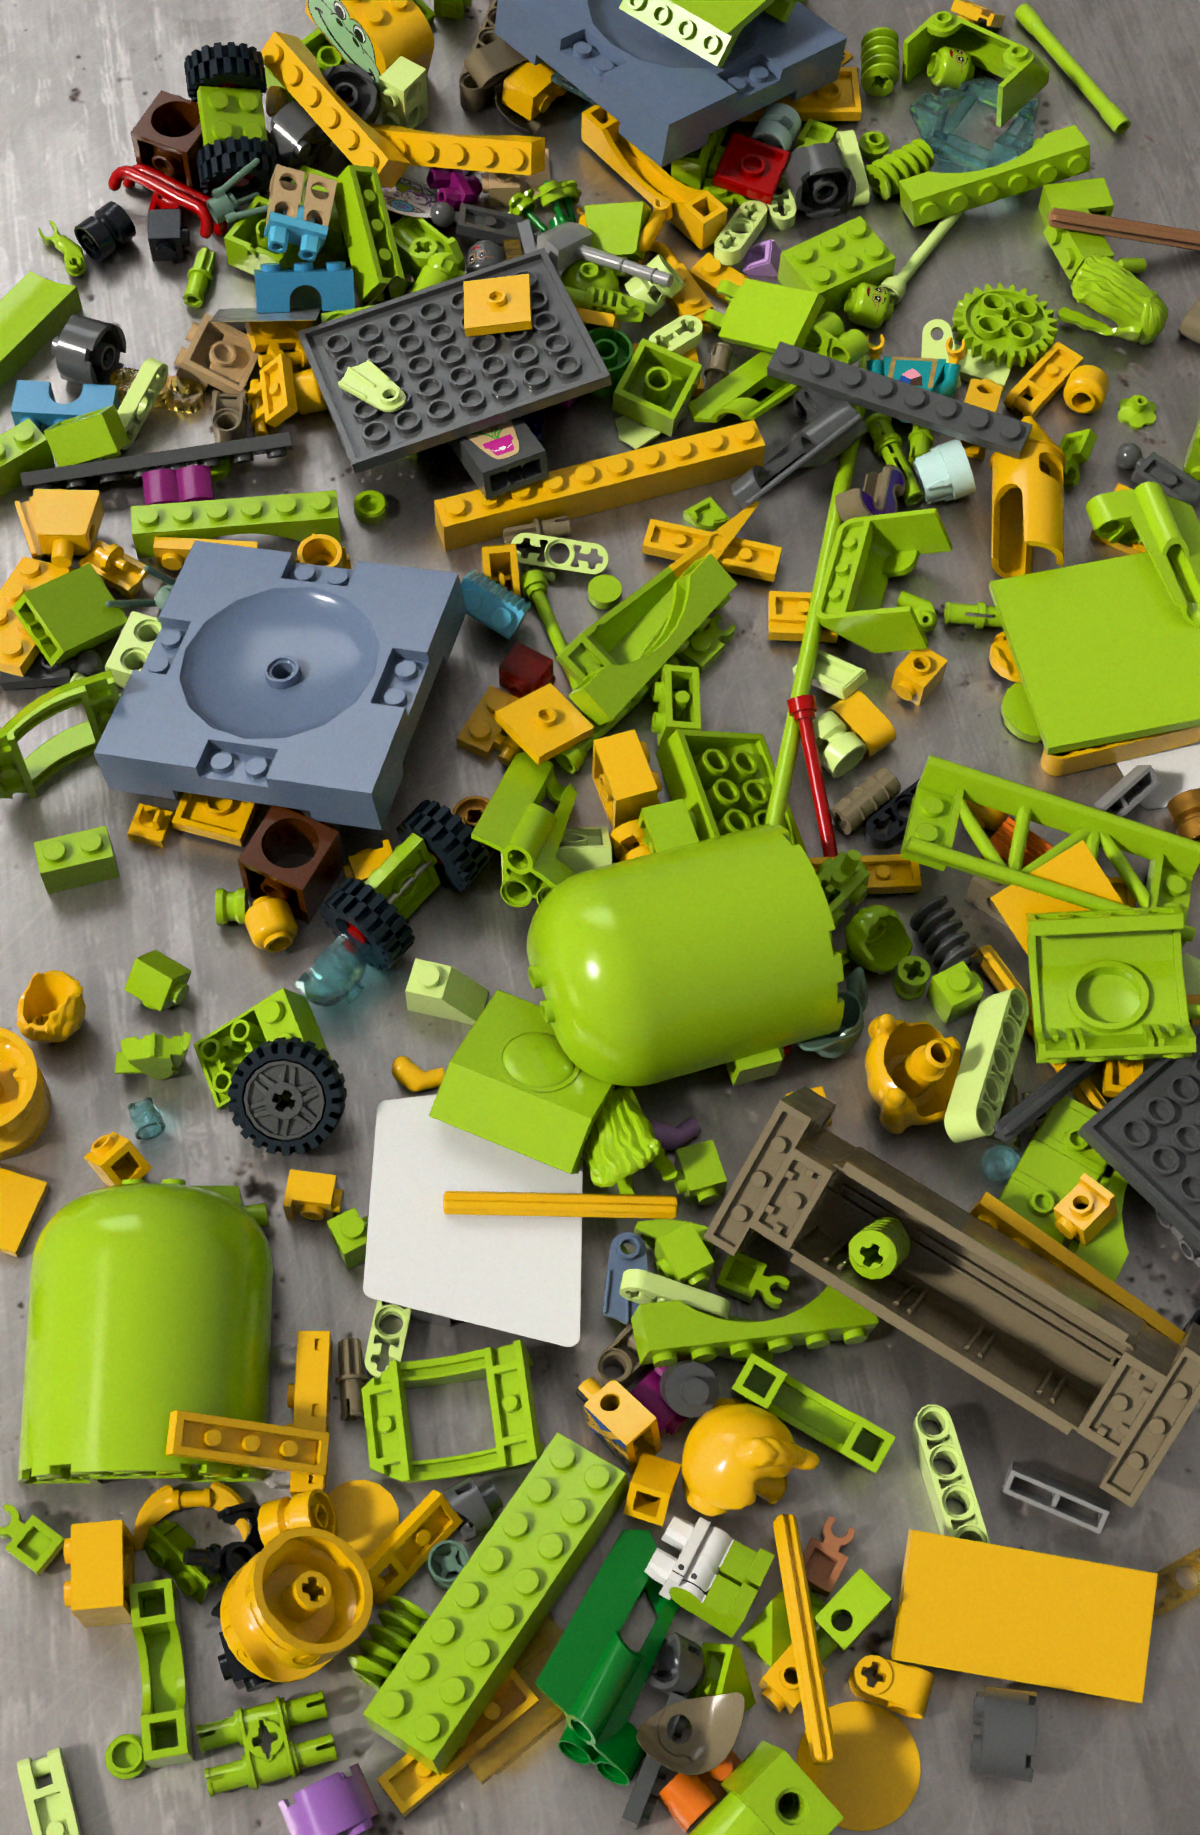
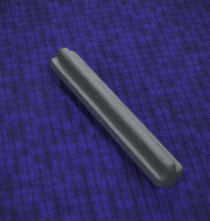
M1069 1062L993 1125L995 1130L994 1137L1001 1139L1004 1143L1010 1142L1096 1070L1095 1062Z

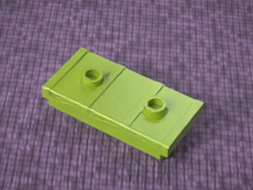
M1067 1095L1048 1110L998 1198L999 1201L1061 1245L1065 1244L1067 1237L1055 1226L1056 1220L1053 1208L1080 1182L1079 1178L1084 1173L1096 1182H1099L1108 1166V1163L1077 1134L1080 1128L1098 1112Z

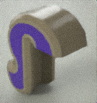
M895 465L883 467V472L880 473L870 472L866 474L863 491L859 488H853L835 496V507L839 517L845 522L854 517L896 513L898 509L896 498L902 496L905 491L904 475Z

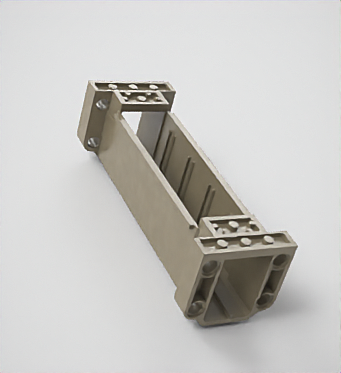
M806 1086L780 1099L703 1238L734 1257L763 1235L783 1249L793 1253L790 1259L792 1263L1066 1435H1069L1072 1429L1075 1430L1078 1434L1112 1454L1099 1488L1133 1508L1200 1400V1325L1193 1322L1183 1339L1177 1344L1146 1325L1145 1320L862 1147H855L828 1131L826 1127L836 1108V1104ZM880 1217L899 1219L910 1237L911 1247L909 1255L893 1272L882 1279L871 1280L862 1277L854 1270L849 1260L848 1243L854 1235Z

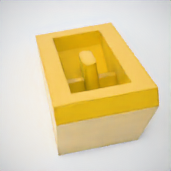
M516 543L482 546V573L484 577L489 576L490 581L495 580L496 584L501 583L502 588L507 587V590L513 591L514 595L519 594L521 599Z

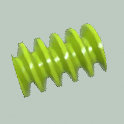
M877 27L871 29L861 40V85L867 94L876 97L890 95L900 77L899 37L897 32L891 28Z
M920 138L914 139L911 143L903 145L900 149H895L891 154H886L881 159L873 161L872 164L866 165L865 172L868 183L880 199L887 200L891 194H899V180L930 171V167L934 165V154L931 147Z
M880 1217L864 1227L848 1243L849 1260L854 1270L862 1277L871 1280L882 1279L893 1272L907 1258L911 1247L910 1237L899 1219Z
M390 1595L388 1598V1604L394 1612L381 1609L378 1612V1618L383 1626L377 1624H370L368 1626V1632L373 1641L360 1638L357 1642L364 1655L350 1653L347 1656V1660L353 1667L352 1672L377 1692L383 1685L381 1681L387 1679L393 1669L391 1667L393 1664H397L403 1656L401 1652L404 1649L407 1650L412 1643V1636H417L423 1627L421 1624L423 1620L427 1621L430 1617L413 1602L396 1595Z

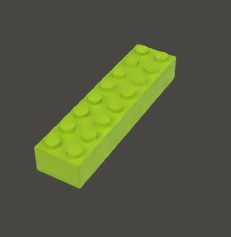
M556 1433L363 1712V1716L371 1730L441 1776L626 1499L629 1484L627 1474L562 1434Z

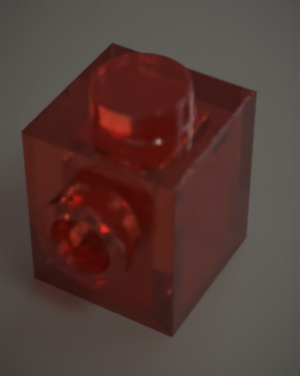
M518 641L499 666V686L507 689L513 696L522 698L549 683L552 685L555 683L556 677L553 675V660Z

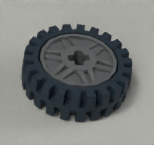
M285 1037L261 1044L252 1050L238 1065L231 1078L232 1083L228 1088V1096L230 1097L228 1107L229 1112L234 1113L232 1121L235 1127L240 1125L242 1128L240 1134L245 1139L248 1137L253 1139V1146L258 1149L264 1146L267 1148L266 1152L271 1154L279 1151L282 1152V1156H290L293 1152H297V1155L306 1153L310 1148L314 1149L319 1146L334 1131L345 1109L347 1090L343 1086L345 1082L343 1073L339 1074L337 1070L339 1065L335 1059L331 1061L328 1058L329 1053L325 1049L318 1050L315 1048L316 1044L309 1040L304 1043L301 1042V1038L292 1037L290 1040H286ZM285 1090L292 1093L291 1102L283 1099L285 1095L283 1092Z

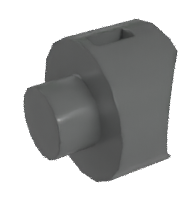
M694 1360L679 1361L670 1365L662 1373L659 1384L660 1395L666 1405L679 1415L688 1418L701 1417L711 1410L717 1403L720 1393L719 1381L714 1372L705 1364Z
M468 1477L443 1491L453 1511H456L463 1520L458 1530L465 1542L488 1532L494 1524L491 1513L503 1508L501 1498L492 1482L478 1488L473 1479Z
M674 1632L664 1639L645 1682L668 1695L673 1692L683 1696L690 1690L697 1688L704 1680L706 1673L701 1646L687 1637Z

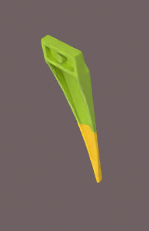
M754 501L579 633L555 659L578 683L590 672L603 666L622 665L637 660L651 648L665 626L672 604L673 583L694 561L710 553L718 560L757 508L759 501Z

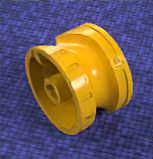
M0 1027L1 1161L22 1153L40 1137L50 1118L52 1104L48 1085L37 1066L32 1050L17 1034Z
M298 1527L278 1534L236 1572L225 1588L220 1605V1623L229 1649L249 1671L270 1681L290 1683L301 1681L314 1675L353 1643L366 1628L373 1606V1588L370 1576L356 1551L347 1542L331 1532L320 1528Z

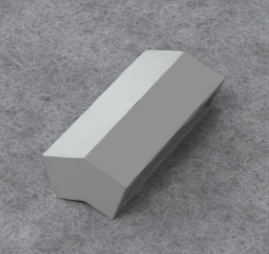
M1137 765L1091 807L1102 811L1110 808L1114 811L1112 814L1124 817L1161 784V781L1151 765ZM1137 784L1140 788L1125 800L1123 795Z
M1015 1461L1010 1465L1001 1488L1003 1493L1098 1534L1101 1533L1110 1513V1502ZM1016 1476L1053 1492L1051 1500L1013 1485L1014 1477ZM1060 1496L1097 1511L1096 1520L1058 1504Z

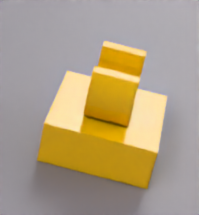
M139 803L127 832L129 840L164 849L173 826L174 811Z

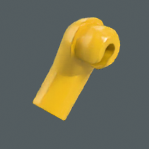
M399 1056L392 1063L393 1077L411 1092L440 1087L445 1074L443 1067L423 1071L406 1056Z

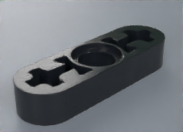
M919 780L868 818L864 838L869 846L879 850L887 849L904 837L908 818L901 816L897 808L901 805L912 804ZM891 819L893 823L888 827L887 835L884 833H879L878 835L874 833L875 827L882 830L889 825Z

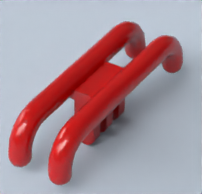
M136 164L132 167L127 165L120 166L112 172L108 182L109 189L112 191L119 190L122 181L126 189H132L135 183H138L153 191L149 210L181 209L183 217L184 209L186 208L199 216L201 221V237L208 239L212 236L214 222L206 204V200L211 197L145 164ZM227 221L220 224L215 222L214 233L220 237L225 235Z

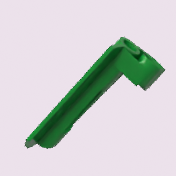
M623 1529L535 1682V1686L566 1715L564 1731L557 1743L559 1750L576 1763L590 1765L592 1763L596 1765V1769L604 1778L621 1786H628L646 1754L637 1741L638 1730L628 1722V1719L679 1607L672 1598L668 1600L659 1595L663 1585L644 1572L655 1550L658 1548L650 1530ZM646 1592L651 1607L658 1618L640 1651L634 1652L625 1644L621 1633L643 1593Z

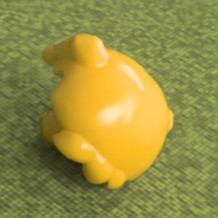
M890 1013L877 1016L868 1026V1033L872 1040L865 1056V1071L867 1074L868 1090L875 1103L881 1109L879 1120L883 1128L893 1134L903 1133L911 1125L920 1126L943 1122L960 1067L962 1056L960 1042L953 1036L944 1038L927 1021L907 1023L904 1020H895L894 1016Z
M718 1398L714 1407L697 1420L686 1438L682 1454V1477L684 1479L682 1486L686 1501L692 1509L706 1516L714 1517L728 1513L727 1510H741L746 1506L752 1505L756 1501V1495L764 1499L769 1505L775 1504L786 1492V1475L794 1469L814 1470L818 1466L820 1459L816 1453L795 1444L785 1422L775 1414L737 1398Z

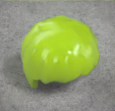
M871 905L859 909L850 922L846 924L845 942L849 957L853 962L867 970L880 975L891 973L895 967H898L899 962L909 956L912 951L913 942L905 931L903 921L898 913L888 906Z

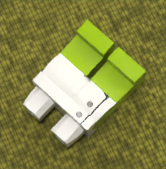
M673 1516L661 1540L680 1550L678 1557L675 1558L657 1548L644 1572L663 1585L659 1595L668 1600L672 1598L678 1605L732 1638L743 1623L775 1555L761 1547L756 1552L732 1539L725 1531L710 1526L711 1522L702 1517H699L694 1525L684 1519Z

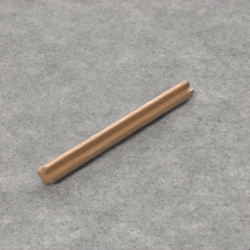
M1053 208L1050 214H1048L1049 226L1053 228L1200 251V231L1061 208Z

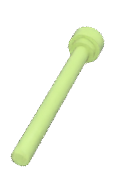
M964 212L943 218L899 273L885 278L879 287L888 290L890 302L897 305L905 296L908 280Z

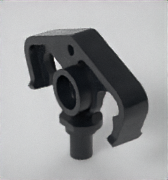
M245 1502L221 1510L217 1513L218 1519H222L226 1524L234 1525L238 1519L248 1521L250 1530L245 1542H231L222 1549L216 1543H212L205 1550L187 1547L183 1554V1564L202 1567L209 1576H215L219 1572L221 1577L229 1582L240 1568L264 1548L260 1539L257 1520L261 1506L255 1502ZM221 1601L213 1608L212 1616L220 1618Z

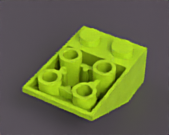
M281 988L193 1044L217 1109L221 1110L228 1107L230 1101L228 1088L232 1083L231 1078L242 1060L261 1044L269 1040L274 1041L277 1038L285 1037L286 1040H290L292 1037L301 1038V1042L304 1043L309 1040L316 1044L315 1048L318 1050L323 1048L328 1052L307 997Z

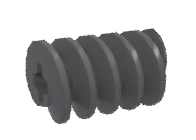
M946 895L936 897L920 907L910 919L909 925L913 931L917 932L918 940L924 943L926 953L932 955L931 961L935 967H939L938 973L962 961L965 962L970 971H974L983 962L984 957L982 955L971 957L978 949L975 943L964 946V943L970 938L968 931L956 933L963 926V923L960 919L949 921L956 913L953 907L942 910L949 901Z

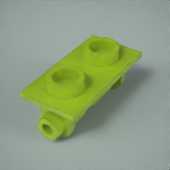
M166 1519L157 1528L152 1525L149 1528L143 1547L148 1558L155 1566L163 1567L175 1579L178 1588L185 1595L192 1596L200 1605L203 1604L210 1585L216 1588L224 1579L219 1572L215 1576H209L202 1567L183 1564L185 1549L187 1547H195L196 1541L176 1521L171 1523Z

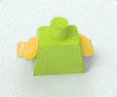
M654 199L652 212L651 208L644 201L584 205L585 212L583 213L581 207H577L576 213L579 217L578 224L583 225L593 233L591 247L627 258L630 261L643 260L645 252L650 250L664 222L673 217L671 200L668 201L666 206L660 207L659 199ZM612 269L618 280L628 278L627 273H620V271Z

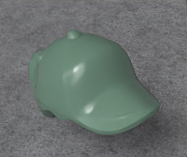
M857 967L847 978V991L838 993V998L844 1000V1012L839 1031L798 1042L797 1044L801 1049L814 1051L825 1058H837L846 1054L856 1044L864 1028L863 1012L868 1003V989L862 967Z

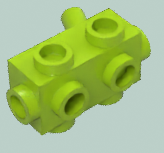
M854 849L849 850L847 854L841 851L833 860L827 858L816 871L832 914L835 929L845 918L846 913L843 910L850 903L855 907L858 906L869 893L867 885L871 873L860 860L861 854Z

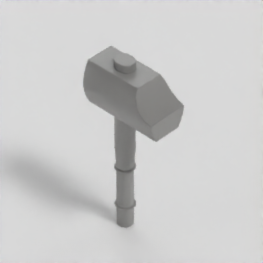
M566 222L537 235L536 250L545 248L556 271L583 259L620 271V273H627L650 281L651 284L656 283L669 288L673 283L674 276L672 274L591 247L593 233L581 224Z

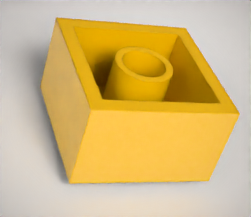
M635 729L593 740L592 778L612 831L621 824L639 819L642 808L660 804L657 795L658 792L662 791L660 778L657 771L651 772L648 765L650 754L645 741H639Z
M122 1519L71 1524V1538L64 1539L65 1564H71V1581L64 1582L65 1607H71L72 1615L76 1616L85 1628L132 1624L129 1585L135 1584V1545L133 1535Z

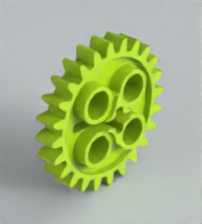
M998 283L997 289H993L989 284H985L984 291L974 287L972 294L966 292L964 293L963 300H958L952 318V331L956 332L955 341H962L964 339L966 348L972 349L971 357L979 354L983 356L982 363H986L991 359L994 360L995 367H998L1000 362H1005L1008 368L1012 367L1013 362H1017L1019 366L1024 367L1026 359L1035 364L1037 357L1042 358L1047 350L1053 346L1058 331L1056 328L1058 320L1053 318L1054 310L1046 309L1047 301L1037 302L1039 294L1026 295L1027 288H1023L1018 292L1015 291L1014 284H1011L1009 289H1004L1001 283Z

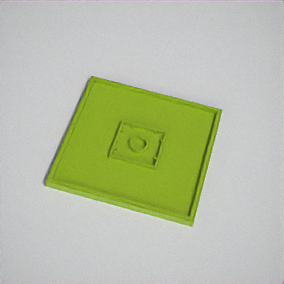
M1147 552L990 581L989 590L1047 755L1200 726V628L1192 626L1183 618L1179 607L1174 605ZM1167 552L1168 560L1176 576V579L1181 587L1183 595L1186 601L1189 602L1186 593L1183 589V586L1180 582V579L1178 577V574L1175 570V567L1172 563L1170 555Z

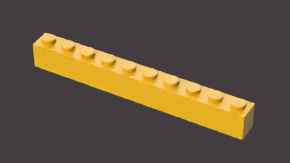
M750 420L549 471V477L488 500H486L479 489L434 500L435 525L444 550L449 551L503 537L502 531L504 528L533 523V518L544 520L568 515V519H573L741 476L753 466H763L766 445L755 420Z

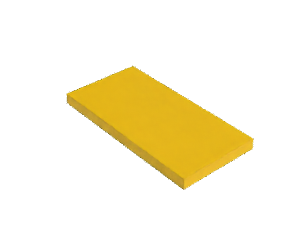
M909 1529L890 1659L1143 1703L1158 1573Z

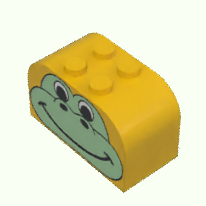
M307 0L305 7L306 15L346 63L360 66L371 76L379 97V77L400 56L425 68L426 74H428L434 51V37L426 17L413 0Z

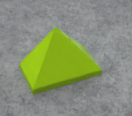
M809 1589L813 1618H815L826 1604ZM781 1590L769 1602L741 1638V1641L769 1668L773 1666L792 1644L784 1590Z
M703 1642L701 1649L704 1654L706 1673L702 1683L697 1688L691 1690L689 1699L739 1692L744 1696V1712H746L756 1704L740 1648L732 1644ZM689 1720L685 1726L686 1729H691Z

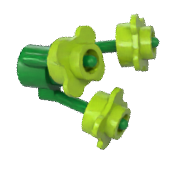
M556 180L545 181L543 185L538 187L540 194L534 196L535 191L528 189L525 193L518 192L513 195L508 203L510 206L508 213L523 216L522 221L529 218L543 233L549 229L534 214L537 208L535 201L540 199L543 208L553 206L557 216L549 222L550 229L566 222L577 223L572 207L579 202L582 192L580 189H577L578 184L575 180H563L556 183ZM562 209H566L567 215L563 213Z

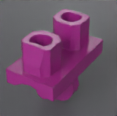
M430 167L426 182L430 189H439L437 203L447 202L452 205L455 211H459L461 203H475L478 200V196L482 192V185L477 177L466 176L462 170Z

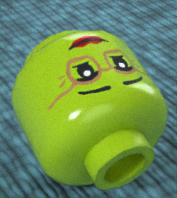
M943 46L937 52H933L927 66V75L931 77L933 85L954 91L962 89L966 82H970L975 71V66L971 63V57L967 51Z
M866 282L858 284L856 288L851 287L844 303V312L847 313L849 321L852 324L869 329H877L883 321L888 322L894 309V303L890 302V294L887 289Z

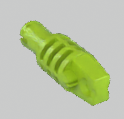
M565 286L574 306L577 308L614 314L619 322L641 323L645 312V301L622 292L592 286L590 288L587 287L586 290Z

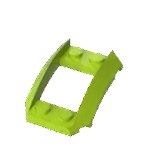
M111 670L72 681L45 693L24 707L0 729V798H13L12 794L28 793L30 799L37 797L36 790L51 776L68 765L94 754L96 746L120 698ZM83 703L88 721L60 732L39 746L26 759L23 758L17 742L25 734L55 714Z
M515 1340L513 1344L497 1348L487 1347L439 1358L403 1362L397 1360L390 1361L389 1367L378 1378L373 1377L361 1389L370 1469L404 1483L471 1476L538 1461L543 1453L545 1444L540 1442L532 1389L530 1367L534 1366L523 1340ZM487 1378L496 1448L450 1457L414 1461L406 1389Z

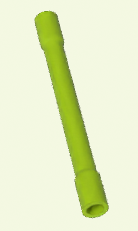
M1028 3L1020 5L1014 14L1016 19L1049 53L1097 109L1101 118L1116 135L1125 133L1131 125L1130 120L1095 84L1045 26L1044 21Z

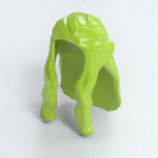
M1094 254L1084 259L1082 266L1078 269L1071 283L1072 296L1078 303H1084L1101 315L1110 318L1119 327H1108L1103 322L1064 306L1058 310V320L1065 323L1076 324L1082 330L1094 331L1108 337H1119L1140 345H1148L1156 340L1168 318V308L1158 296L1157 291L1150 290L1130 271L1114 260L1099 254Z
M615 1085L598 1114L583 1149V1157L590 1170L592 1183L600 1188L611 1187L617 1183L620 1194L636 1195L633 1191L634 1183L631 1175L639 1169L645 1168L649 1162H652L653 1166L661 1173L662 1179L668 1183L676 1180L680 1175L670 1159L666 1157V1152L661 1147V1142L655 1138L653 1126L642 1112L633 1089L630 1086Z

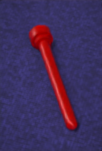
M801 695L787 700L789 716H792L794 722H798L823 855L824 857H836L838 851L812 721L815 719L814 712L818 710L815 695Z

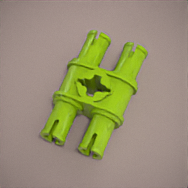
M323 1690L285 1701L284 1697L280 1698L278 1696L275 1697V1701L244 1710L242 1707H239L236 1711H233V1716L203 1725H196L201 1753L236 1742L244 1745L245 1754H242V1759L204 1769L205 1779L208 1780L206 1784L210 1797L248 1785L249 1789L254 1788V1790H257L259 1785L290 1776H292V1779H295L298 1775H301L302 1769L330 1761H338L332 1732L328 1733V1735L294 1744V1741H290L288 1732L292 1731V1726L329 1717ZM264 1727L271 1737L276 1740L271 1743L270 1759L264 1753L261 1746H256L263 1742Z

